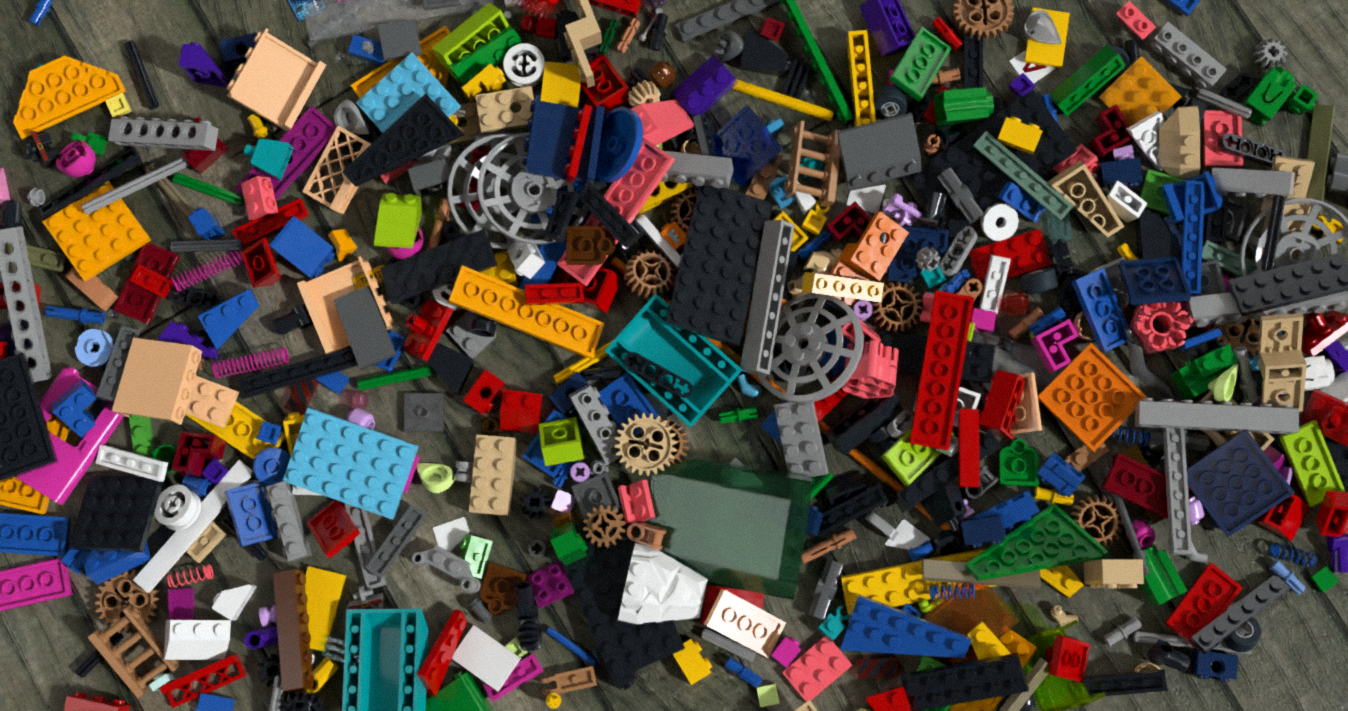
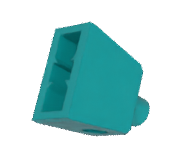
M259 139L256 147L249 144L246 145L244 155L252 157L250 163L256 169L282 181L294 148L287 142Z

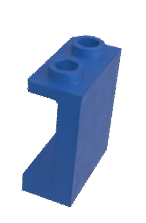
M1209 171L1187 179L1188 181H1205L1204 215L1220 209L1223 203L1222 197L1219 192H1216L1214 187L1216 182L1213 175L1209 174ZM1185 180L1175 184L1169 183L1161 188L1174 225L1184 220Z

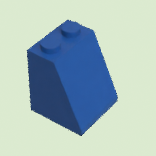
M295 216L289 220L269 245L311 279L319 277L324 271L323 267L327 263L332 262L336 256V249Z

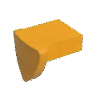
M346 229L333 230L328 234L336 248V257L339 262L347 258L358 248Z

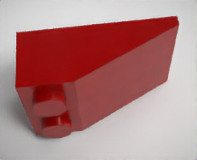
M603 54L591 61L589 65L594 75L595 85L588 88L586 82L582 83L581 81V89L596 110L597 106L605 107V116L611 110L625 107L629 104L628 92H630V89L606 56Z
M600 267L587 286L583 284L584 303L579 304L607 313L622 279L612 270ZM561 268L554 284L581 282Z
M706 585L702 625H704L721 589L730 592L761 610L763 608L764 593Z

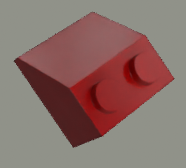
M262 238L241 252L253 288L271 286L282 279L267 238Z
M503 389L500 408V430L537 434L539 432L543 395Z

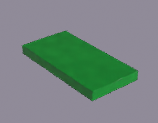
M921 26L889 80L914 99L920 101L950 52L951 47Z

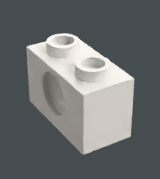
M521 234V235L519 236V237H521V238L529 239V238H527L526 236H524L523 234ZM515 241L507 250L510 256L509 260L514 264V270L520 276L525 275L531 279L545 263L536 244Z

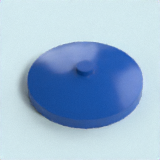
M618 107L603 117L596 179L607 183L615 182L622 178L634 164L643 138L642 122L635 111L626 107Z

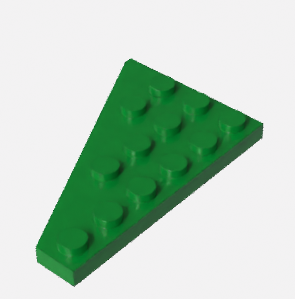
M1054 503L1008 534L1002 540V543L992 545L965 564V569L976 580L982 581L1102 559L1108 556V551Z

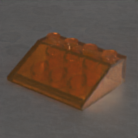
M963 583V584H965V586H966L967 595H968L969 585H970V584ZM974 584L975 599H973L972 590L969 599L966 598L965 591L963 598L960 599L957 591L955 599L950 595L948 599H945L923 618L965 636H968L967 633L983 621L998 639L1020 621L989 585ZM962 585L959 587L960 595L962 593ZM970 643L965 658L946 657L951 665L975 661L977 656Z

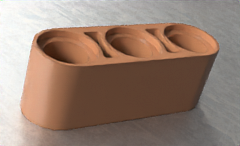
M74 266L65 275L66 278L104 311H107L119 298L97 276L85 282Z

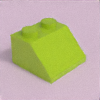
M577 417L539 424L541 450L545 466L584 459Z

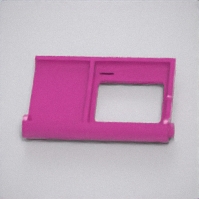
M71 366L68 369L64 367L40 400L46 423L54 414L51 404L81 378L78 376L79 371ZM84 380L97 394L99 388ZM103 400L106 402V406L95 420L96 425L86 433L77 447L69 445L50 433L58 462L17 476L16 478L63 505L98 455L99 446L105 445L124 416L112 411L113 402Z

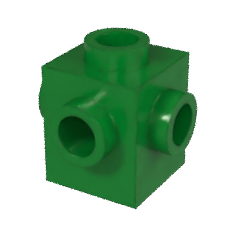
M1303 84L1297 90L1294 88L1285 105L1289 107L1292 113L1301 116L1305 112L1309 113L1316 105L1314 101L1319 94Z

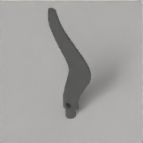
M1126 327L1124 329L1127 337L1125 340L1130 350V369L1132 374L1140 381L1163 392L1169 399H1174L1172 390L1146 368L1139 338L1137 335H1134L1131 327Z

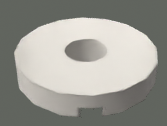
M995 203V205L989 206L984 211V215L981 218V228H983L984 234L992 240H1006L1015 233L1018 227V214L1013 207L1006 203ZM999 217H1002L1003 223L1001 226L997 227L996 220Z

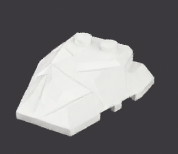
M635 543L618 621L639 625L649 622L658 623L669 620L678 621L700 618L708 579L660 550Z

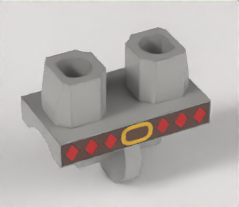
M360 586L359 593L353 594L354 601L349 602L347 609H364L367 607H371V609H384V594L373 595L372 589L365 590L364 586Z

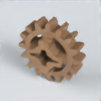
M600 505V510L598 511L596 508H593V514L587 513L589 520L583 521L587 524V527H584L583 530L589 532L586 538H592V544L598 542L599 548L603 544L609 548V543L611 542L617 545L615 540H622L620 533L626 532L622 528V526L626 525V522L620 521L623 515H617V508L611 511L610 505L607 506V509ZM607 514L612 515L616 520H609ZM597 516H599V519L596 521V523H593L594 519ZM604 520L609 525L606 527L605 532L600 528L603 526ZM616 530L615 534L612 537H610L612 531ZM593 532H599L602 536V539L596 537L593 534Z

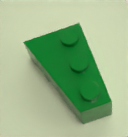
M572 521L550 531V541L558 559L566 566L587 556L585 551L588 550V547L579 533L577 534Z

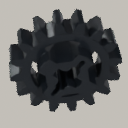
M295 690V694L289 692L288 697L284 696L280 710L325 711L324 701H320V696H313L314 692L308 694L306 690H303V693Z

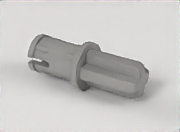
M1134 617L1121 626L1117 625V628L1104 635L1103 639L1111 647L1121 639H1127L1128 635L1141 628L1142 625Z

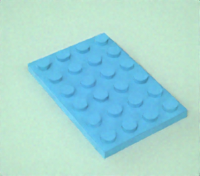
M308 407L283 481L393 520L419 445Z

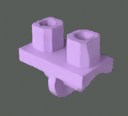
M899 194L893 195L889 203L883 207V211L896 218L895 222L898 225L903 226L906 224L911 226L917 219H921L922 213L917 210L915 203L909 202L906 204L903 202V196Z

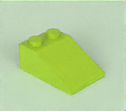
M383 193L379 205L374 246L413 248L422 216L421 196Z

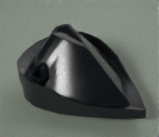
M949 529L939 533L933 542V549L937 557L973 550L970 545H965L962 535L957 532L952 533Z

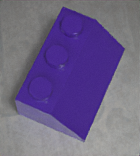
M867 0L859 6L881 56H892L908 48L915 34L900 0Z
M194 42L182 45L178 66L195 83L227 88L230 81L202 45Z
M713 54L672 93L693 117L703 115L729 92L738 81Z

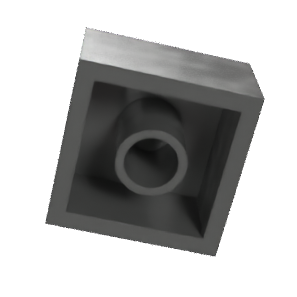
M434 158L427 164L417 163L408 169L413 189L417 196H421V199L447 192L448 177L451 170L445 158ZM453 180L452 190H453V189H456L455 184H454V180Z

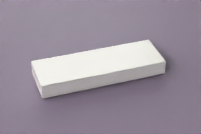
M991 255L978 309L997 312L996 315H998L1011 261L1010 258Z

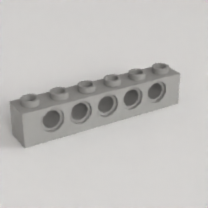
M121 116L120 119H111L108 141L120 146L215 151L219 129L212 126L211 122L203 120L200 123H195L192 120L179 122L175 119L163 121L158 118H152L151 121H147V119L136 117L135 120H132L129 117Z

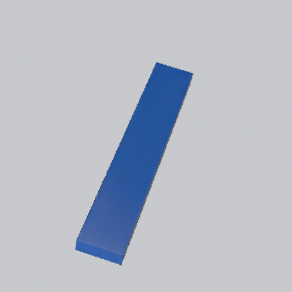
M1185 180L1181 268L1191 295L1199 296L1201 292L1205 181Z

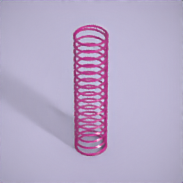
M230 251L232 257L231 260L230 256L226 252L228 262L224 255H221L224 264L221 261L220 257L217 256L220 266L218 265L215 258H213L216 268L214 267L211 260H209L212 271L208 266L207 262H205L207 271L204 268V266L200 264L203 273L201 272L200 268L196 265L200 277L198 276L194 267H192L196 279L194 278L191 271L188 269L191 280L188 277L187 273L184 271L187 282L185 281L182 274L179 273L183 284L181 283L178 276L175 275L179 287L172 276L171 279L178 292L182 291L181 286L186 290L185 283L189 288V281L193 286V279L197 284L199 283L197 277L201 282H203L202 276L205 280H207L206 274L209 278H211L210 272L213 276H215L214 270L219 275L218 267L220 271L223 273L224 271L222 265L226 271H228L227 265L230 269H232L230 261L232 262L233 266L236 267L234 259L236 260L237 264L240 265L238 257L240 258L242 263H244L242 255L240 257L238 252L234 251L237 257L236 259L232 251Z
M285 346L283 347V350L280 347L282 363L280 362L277 348L275 349V352L278 359V364L275 361L273 349H271V355L274 361L273 365L271 363L269 351H266L269 360V366L266 363L264 351H262L265 367H263L262 365V359L259 352L258 359L261 364L260 368L258 367L256 354H253L256 369L253 367L251 354H249V360L252 366V370H257V368L261 369L262 367L265 369L266 366L270 367V365L274 367L275 364L279 365V363L283 364L284 362L286 364L289 363V356ZM246 355L244 356L245 363L247 365V371L244 368L242 356H240L243 372H241L238 358L236 357V364L239 369L238 373L236 372L234 359L231 358L234 374L231 372L229 359H227V365L230 371V375H235V373L239 374L240 372L244 373V371L248 372V370L252 372V370H250L249 363ZM224 360L222 361V364L225 371V376L222 374L223 372L220 361H218V367L221 373V377H219V372L216 363H212V369L216 379L222 378V376L226 377V375L230 376L227 374L226 363Z

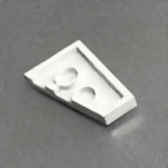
M1155 111L1126 128V130L1153 166L1161 171L1163 169L1159 166V128L1164 124L1162 113Z

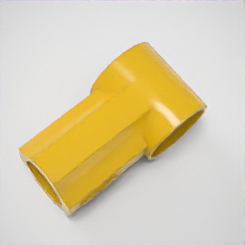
M327 656L312 671L317 685L314 690L307 689V693L320 691L323 685L339 669V666Z

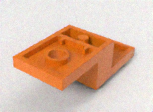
M876 211L858 243H847L828 275L865 281H880L909 232L881 211ZM881 233H885L887 237L884 243L880 241ZM835 296L844 301L851 309H853L858 299Z

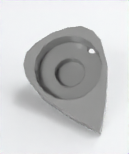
M1036 10L1027 18L1023 32L1028 39L1044 44H1062L1055 24L1047 12Z
M350 100L342 101L335 110V125L353 134H369L357 106Z

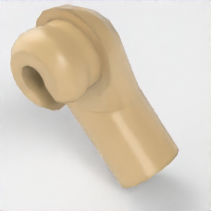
M1054 605L1051 609V616L1058 624H1078V616L1066 615L1060 605Z

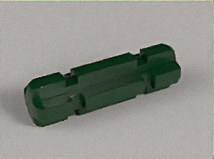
M612 18L609 19L608 26L602 36V43L598 46L599 53L604 55L607 54L616 33L615 30H617L619 21Z

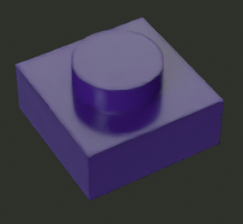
M1022 73L1008 87L1020 99L1036 86Z
M213 459L201 474L217 485L229 472V469L218 460Z

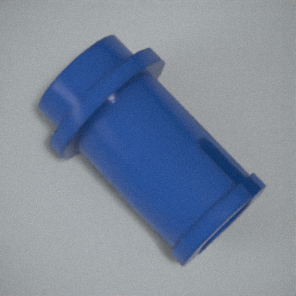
M927 540L914 549L911 547L907 553L912 562L920 561V558L933 552L934 549Z

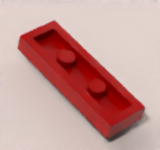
M582 283L525 285L524 287L526 306L584 303Z

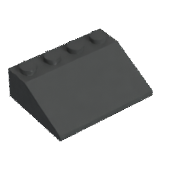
M912 113L837 131L842 175L849 190L922 171L920 150Z

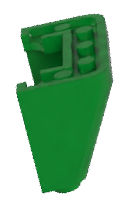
M462 671L452 677L454 681L441 689L436 697L431 696L426 700V711H494L469 672L465 674Z

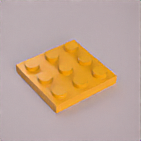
M1142 56L1099 96L1109 108L1117 105L1130 126L1155 111H1159L1163 115L1182 97Z

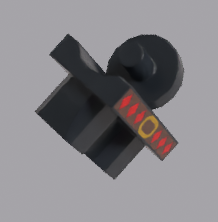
M36 131L30 132L34 147H32L31 143L26 144L27 150L23 153L24 157L27 159L32 158L33 162H37L39 160L37 156H39L44 168H50V163L56 161L57 158L59 159V155L55 148L46 151L44 149V146L52 144L49 133L37 134Z

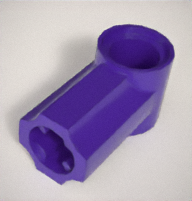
M1344 534L1341 537L1328 536L1327 547L1331 552L1332 572H1348V534Z
M277 626L249 632L244 639L245 645L250 649H259L278 643ZM254 635L259 637L258 645L252 643Z

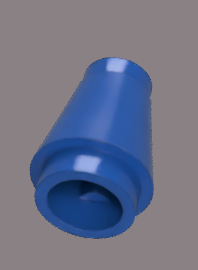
M185 476L182 485L200 497H207L214 486L209 479L194 476Z

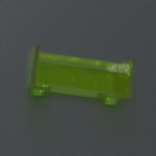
M1077 620L1054 625L1023 637L1038 648L1025 667L1026 674L1029 673L1040 658L1045 660V651L1049 646L1053 647L1056 636L1066 637L1064 630L1078 624ZM1049 673L1035 690L1036 701L1041 711H1063L1087 706L1106 696L1105 692L1089 695L1082 683H1071L1070 679L1049 675Z

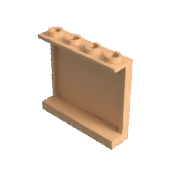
M266 28L263 32L259 31L254 38L256 44L254 48L250 47L245 54L247 60L245 64L241 63L235 73L238 76L228 84L226 89L229 92L226 96L288 131L295 123L326 64L321 61L316 63L267 33L269 29Z
M361 256L358 257L359 260L308 282L303 280L297 283L326 354L351 346L333 300L356 291L352 278L362 272L366 275L387 331L393 328L391 325L394 322L390 312L386 313L384 305H386L385 299L382 294H378L376 289L379 288L375 277L371 278L369 271L372 270L370 263Z
M133 338L112 411L124 417L133 415L173 421L181 425L186 414L185 410L191 396L193 382L196 379V371L201 361L202 351L192 345Z

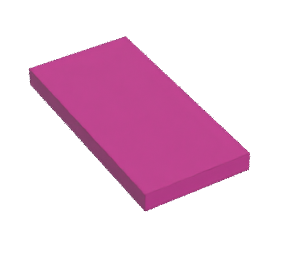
M62 557L0 571V611L73 595L68 566L61 561Z

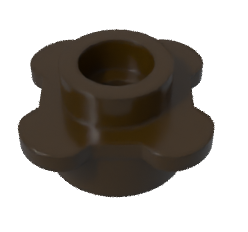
M483 417L481 419V434L498 436L500 433L498 429L499 418Z

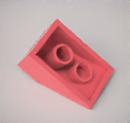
M678 100L644 103L631 109L641 119L643 127L642 140L645 138L655 146L695 126Z

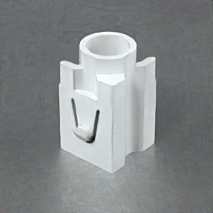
M1324 355L1305 358L1307 363L1305 391L1330 386L1335 376L1331 361L1325 359Z

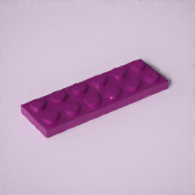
M311 106L279 140L290 143L294 148L282 181L254 167L235 189L243 195L241 183L256 176L270 177L275 200H277L326 148L337 127L316 108Z

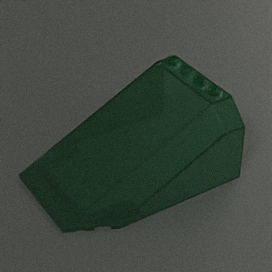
M694 458L664 468V471L659 469L656 475L653 473L650 495L655 517L645 521V523L667 530L662 539L661 545L663 547L660 550L661 552L707 578V581L773 597L794 600L809 515L812 479L806 475Z

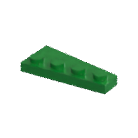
M508 26L491 37L488 43L476 47V51L469 55L465 54L456 64L452 63L447 67L464 86L490 63L494 68L504 60L508 50L519 44L522 39L512 27Z

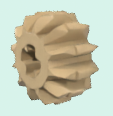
M644 80L641 84L638 82L637 86L632 87V91L628 92V101L634 108L644 103L659 102L661 94L654 83Z

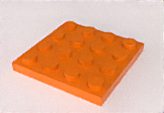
M1092 343L1038 395V400L1091 452H1094L1135 411L1136 402L1141 401V398H1147Z

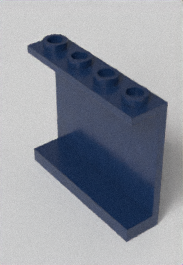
M537 94L535 101L532 100L530 105V112H533L532 119L529 118L527 130H530V136H526L524 148H528L527 155L523 154L522 166H525L524 173L566 180L567 174H564L567 163L571 162V157L568 154L570 146L574 145L576 140L572 137L575 127L578 128L580 123L576 121L579 110H583V108L540 101L541 95ZM597 106L595 111L591 110L574 182L584 184L590 182L593 184L595 180L605 107Z

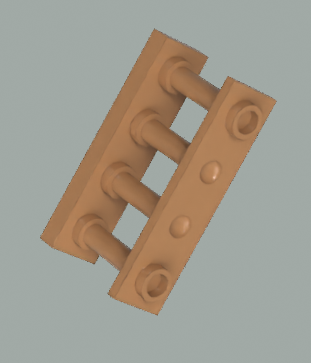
M801 120L791 130V137L793 138L788 178L784 185V190H786L785 197L789 198L798 191L818 196L821 199L820 206L828 207L835 202L840 161L837 131L840 130H835L828 136L805 131V121ZM802 139L825 143L827 146L826 153L802 148ZM800 156L823 161L825 164L824 171L799 166ZM798 173L821 179L823 181L822 189L797 184Z
M130 604L123 610L126 616L106 631H101L98 628L87 638L134 695L139 698L149 689L147 683L168 667L174 672L180 664L178 663L179 660H164L163 643L141 618L140 611ZM129 622H132L138 631L119 646H113L109 641L110 637ZM144 637L151 646L132 661L126 662L122 657V653ZM157 652L163 662L143 677H139L135 673V667Z

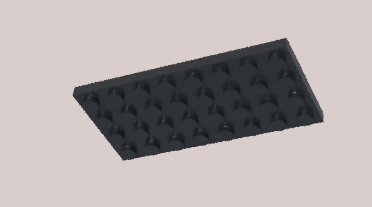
M1034 90L1028 92L923 165L921 172L907 176V179L926 205L928 204L930 191L947 194L943 214L945 215L943 229L949 230L950 239L966 226H970L973 223L970 224L960 209L956 208L948 197V192L937 178L942 172L952 168L962 184L964 183L969 188L973 199L983 213L989 206L991 207L995 203H1004V201L998 198V195L1007 181L1017 185L973 147L986 131L997 140L1006 117L1019 118L1021 123L1026 125L1032 123L1039 126V129L1042 130L1033 155L1003 145L1040 177L1078 151Z
M698 186L665 325L734 346L740 344L756 276L765 221L769 220L772 207L771 202L728 188Z
M622 508L618 510L617 515H623ZM607 514L609 520H616L612 515ZM604 520L603 526L600 528L605 532L606 527L609 525ZM583 522L574 527L577 534L579 533L588 547V550L585 551L587 556L567 566L563 562L562 564L612 681L614 682L684 650V644L673 620L658 623L649 622L639 625L618 621L635 543H638L632 541L627 536V528L631 524L622 526L626 532L620 533L622 540H615L617 545L611 542L609 543V548L605 544L599 548L598 542L592 544V538H586L589 532L583 530L584 527H587V524ZM616 530L612 531L610 537H612L615 534ZM593 532V534L596 537L602 539V536L599 532Z

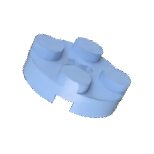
M89 329L83 332L77 339L79 341L77 346H75L77 358L90 367H102L108 364L115 344L113 337L109 333L98 329ZM94 343L100 346L98 352L91 351Z

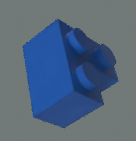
M80 378L51 404L52 412L76 434L82 437L96 425L94 416L85 409L97 399L96 393Z

